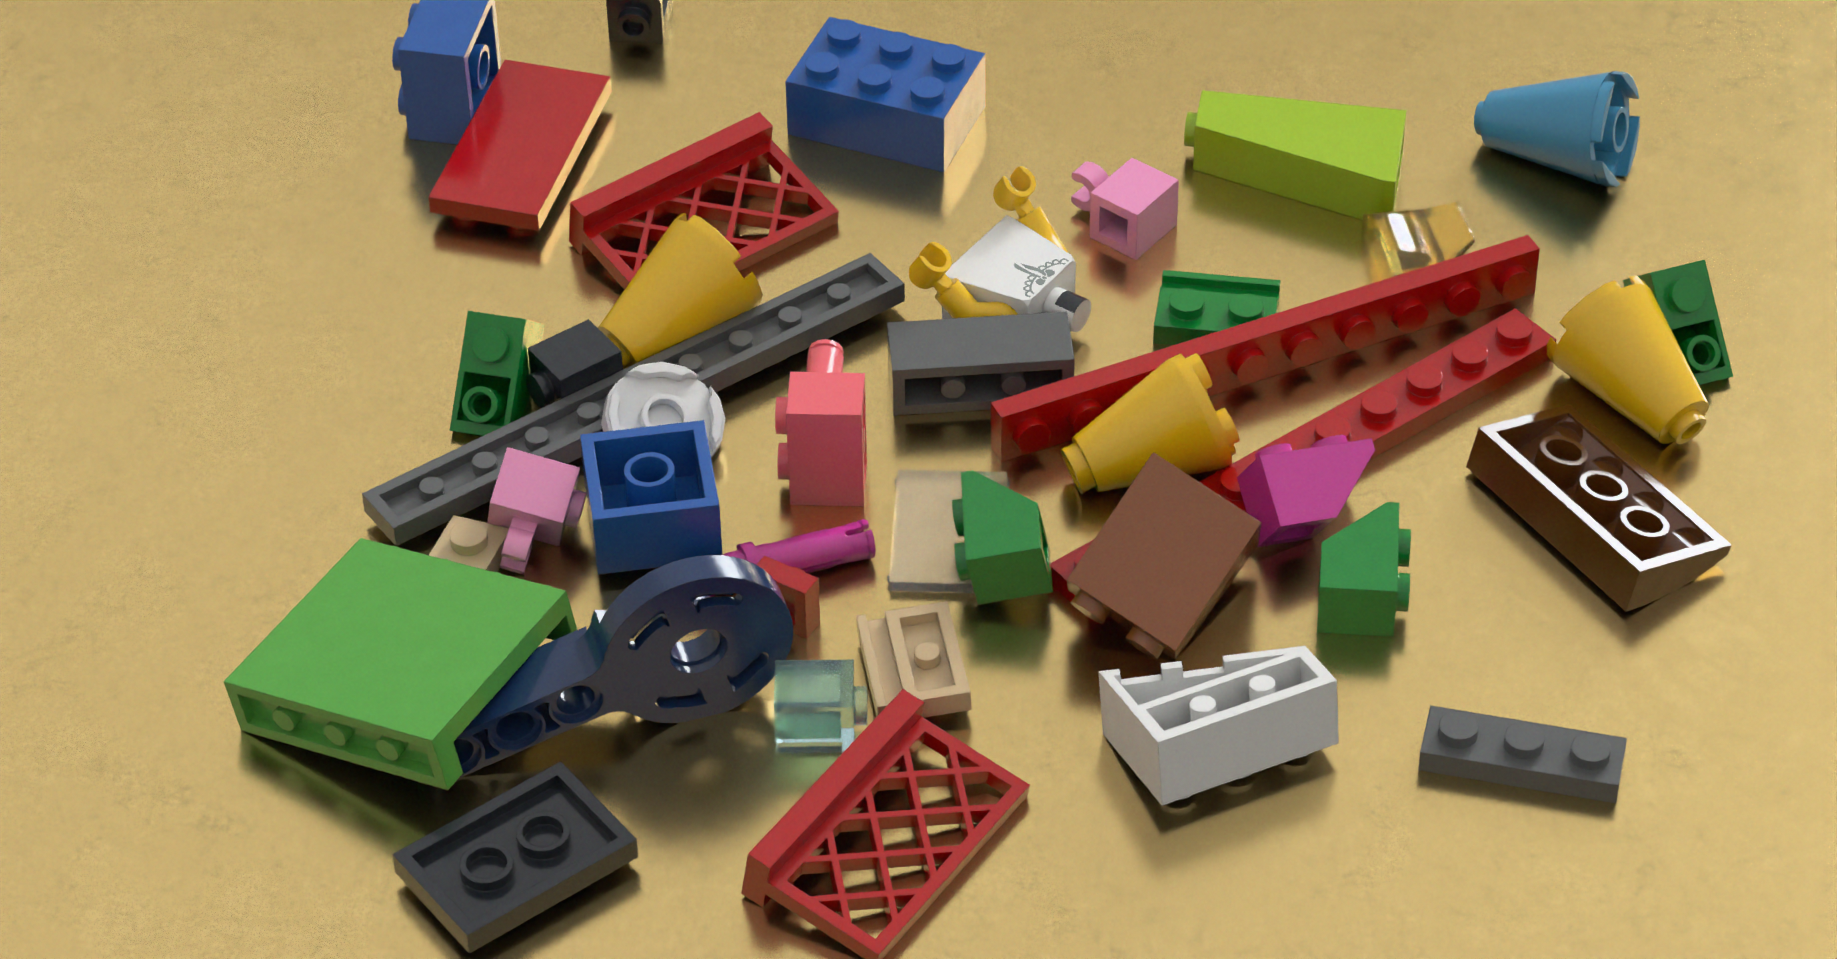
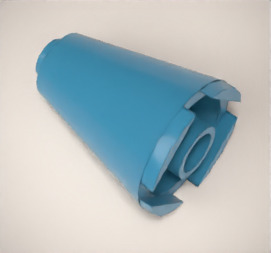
M1612 71L1493 90L1488 93L1485 101H1480L1476 107L1474 115L1475 132L1481 135L1486 147L1601 186L1617 187L1620 183L1615 177H1627L1637 150L1640 116L1629 115V98L1639 99L1638 88L1633 76L1630 74Z

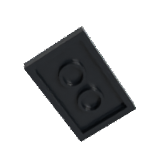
M561 761L392 854L395 873L469 953L639 857L637 838Z

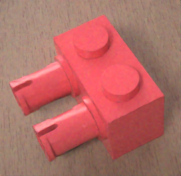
M823 339L811 343L808 349L806 372H790L788 397L776 398V434H787V443H779L778 480H789L790 505L864 507L868 466L865 373H843L844 351L842 346L833 340Z

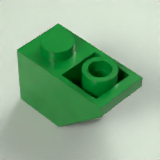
M1705 260L1637 276L1652 290L1698 384L1702 385L1733 377ZM1629 278L1623 280L1624 287L1632 285Z
M468 311L449 431L484 436L521 418L530 398L526 385V376L530 374L528 347L543 340L544 324L522 318Z
M973 470L961 472L962 498L952 500V511L958 537L964 536V542L954 544V554L960 581L971 580L977 604L1053 592L1050 547L1038 503Z
M1386 502L1322 542L1318 586L1317 633L1394 637L1396 611L1408 612L1410 594V573H1398V566L1409 567L1411 529L1399 528L1400 503Z

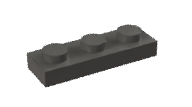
M1430 705L1420 749L1418 770L1617 803L1627 738Z

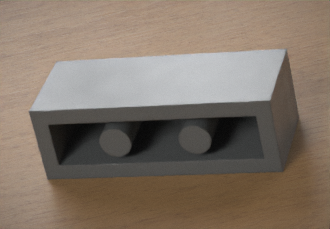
M1067 311L887 322L888 371L893 416L991 410V402L1074 377L1075 358Z

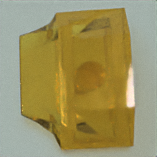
M1458 202L1426 209L1363 214L1362 232L1383 280L1464 255L1475 243V238Z

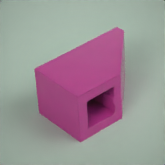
M1335 435L1316 441L1310 448L1292 451L1291 445L1284 443L1269 446L1258 451L1255 454L1256 460L1237 477L1247 513L1262 522L1257 547L1314 538L1336 519L1375 451L1372 438L1348 442L1345 435Z

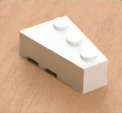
M1306 646L1223 656L1222 667L1183 671L1181 661L1161 663V674L1121 679L1119 669L1098 671L1103 735L1161 805L1188 798L1193 794L1236 779L1245 778L1253 773L1307 756L1310 753L1339 743L1337 680Z

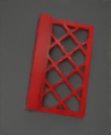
M758 112L570 202L569 242L581 256L591 252L625 290L649 256L646 254L649 240L659 242L669 228L654 225V220L669 213H686L689 216L688 220L693 215L705 219L729 222L727 234L724 237L741 255L734 262L740 272L838 223L839 210L773 142V125ZM769 164L781 176L780 184L747 178L749 174ZM716 190L736 193L733 207L702 202L700 200ZM743 194L775 199L773 213L740 208ZM783 201L806 204L815 213L805 218L781 215ZM737 224L769 229L768 236L758 241L734 238ZM622 236L641 239L638 253L616 250L608 243Z
M902 689L748 853L741 894L762 908L771 899H774L862 958L883 959L1027 798L1030 784L923 718L924 702ZM923 743L945 757L948 769L914 771L911 755ZM901 767L902 772H896ZM986 783L1004 795L996 804L968 805L964 785ZM952 786L956 803L955 807L922 809L918 788ZM906 789L910 810L876 812L873 796L878 791ZM863 808L864 813H858ZM979 822L978 825L974 828L973 823ZM961 824L964 840L960 845L931 847L927 826ZM915 828L919 848L884 851L880 829ZM868 830L872 852L837 854L834 838L840 832ZM825 849L826 855H820V853ZM937 864H942V865L936 870L935 865H937ZM923 866L926 883L921 888L893 890L888 868ZM876 869L881 891L845 893L842 871ZM829 873L834 894L809 896L792 884L802 874ZM897 907H903L902 910L898 913ZM885 908L888 925L876 939L851 922L849 911Z

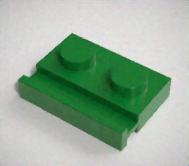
M1163 270L1162 285L1160 287L1154 321L1153 343L1176 345L1275 314L1278 311L1281 280Z

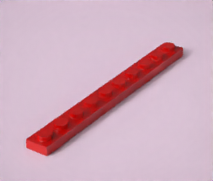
M1525 235L991 402V448L1002 463L1071 441L1073 436L1163 362L1178 354H1182L1185 358L1196 353L1200 356L1212 381V387L1206 389L1210 397L1535 294L1540 248L1529 235Z
M1515 308L1199 482L1247 513L1237 477L1256 460L1255 454L1258 451L1269 446L1284 443L1290 444L1292 451L1306 449L1321 439L1335 435H1345L1348 442L1372 438L1375 451L1370 458L1371 460L1549 361L1547 343L1550 337L1555 342L1556 339ZM1093 540L1051 563L1052 586L1070 602H1072L1076 595L1068 591L1067 579Z

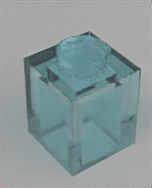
M854 659L775 660L774 722L776 753L844 752L855 740V726L868 725L867 686H855Z

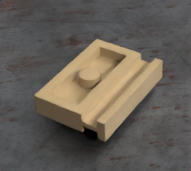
M948 601L884 611L885 618L869 621L866 619V614L856 616L857 633L876 717L902 689L924 702L923 718L972 710L971 692Z

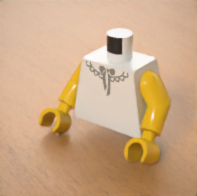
M1023 166L1017 167L1010 175L1012 186L1009 180L1002 176L995 185L993 192L995 203L1005 210H1015L1019 216L1018 219L1006 215L953 264L949 251L944 246L936 242H930L909 267V279L913 285L922 289L934 287L937 291L935 299L942 306V319L1067 311L1070 331L1078 332L1086 324L1091 312V302L1075 294L1076 262L1060 241L1041 207L1034 208L1028 199L1035 190L1036 180L1032 172Z

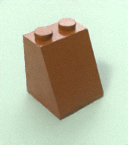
M1153 452L1068 577V591L1076 595L1071 604L1100 624H1104L1106 619L1110 617L1128 629L1129 632L1125 639L1147 656L1157 660L1163 652L1173 660H1176L1257 548L1262 522Z

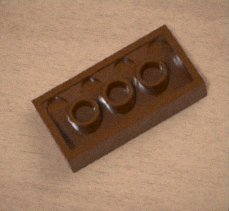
M1567 404L1478 428L1466 468L1625 611L1641 607L1674 592L1705 573L1729 554L1732 544L1572 405Z

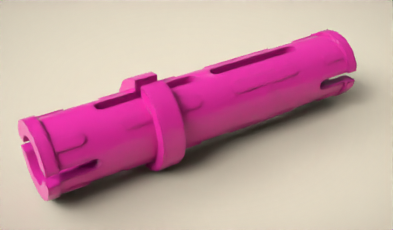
M862 519L857 522L844 524V526L819 530L773 543L755 546L750 541L738 544L736 551L723 555L744 559L754 564H757L765 555L810 573L848 562L874 558L876 548L872 530H867L869 529V523L866 519Z

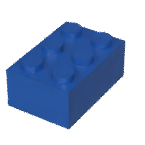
M829 17L785 81L788 135L945 172L985 108V53L965 49L955 44H944L910 36L903 32H893L858 24L852 20Z

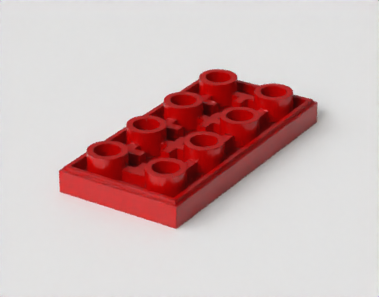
M505 59L428 197L430 213L453 216L460 221L476 220L506 225L514 230L530 229L539 231L612 92L611 76Z

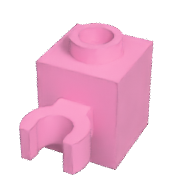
M1134 158L1128 160L1111 176H1108L1104 169L1093 162H1084L1072 172V179L1082 183L1084 186L1071 196V202L1084 211H1090V238L1137 260L1177 225L1178 179Z
M507 447L490 500L487 522L509 528L501 553L503 557L500 568L524 575L534 540L560 546L565 526L577 529L587 492L576 490L580 467Z

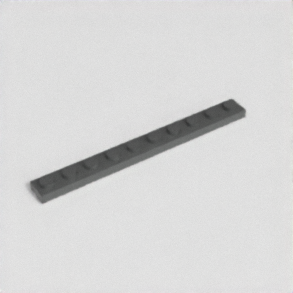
M868 253L362 493L364 512L395 546H398L450 521L453 515L460 516L489 502L507 447L566 464L582 457L580 434L603 432L601 421L608 393L615 383L638 365L666 362L685 366L698 374L697 379L704 383L708 389L711 386L717 392L809 348L811 343L817 340L828 339L904 302L905 283L873 254Z

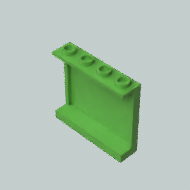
M360 538L223 682L242 731L449 790L463 774L453 743L545 638L551 640L558 639L576 631L577 626L566 590Z

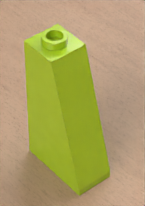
M1202 90L1198 112L1187 113L1184 146L1194 147L1193 170L1380 226L1392 227L1403 157L1407 110Z

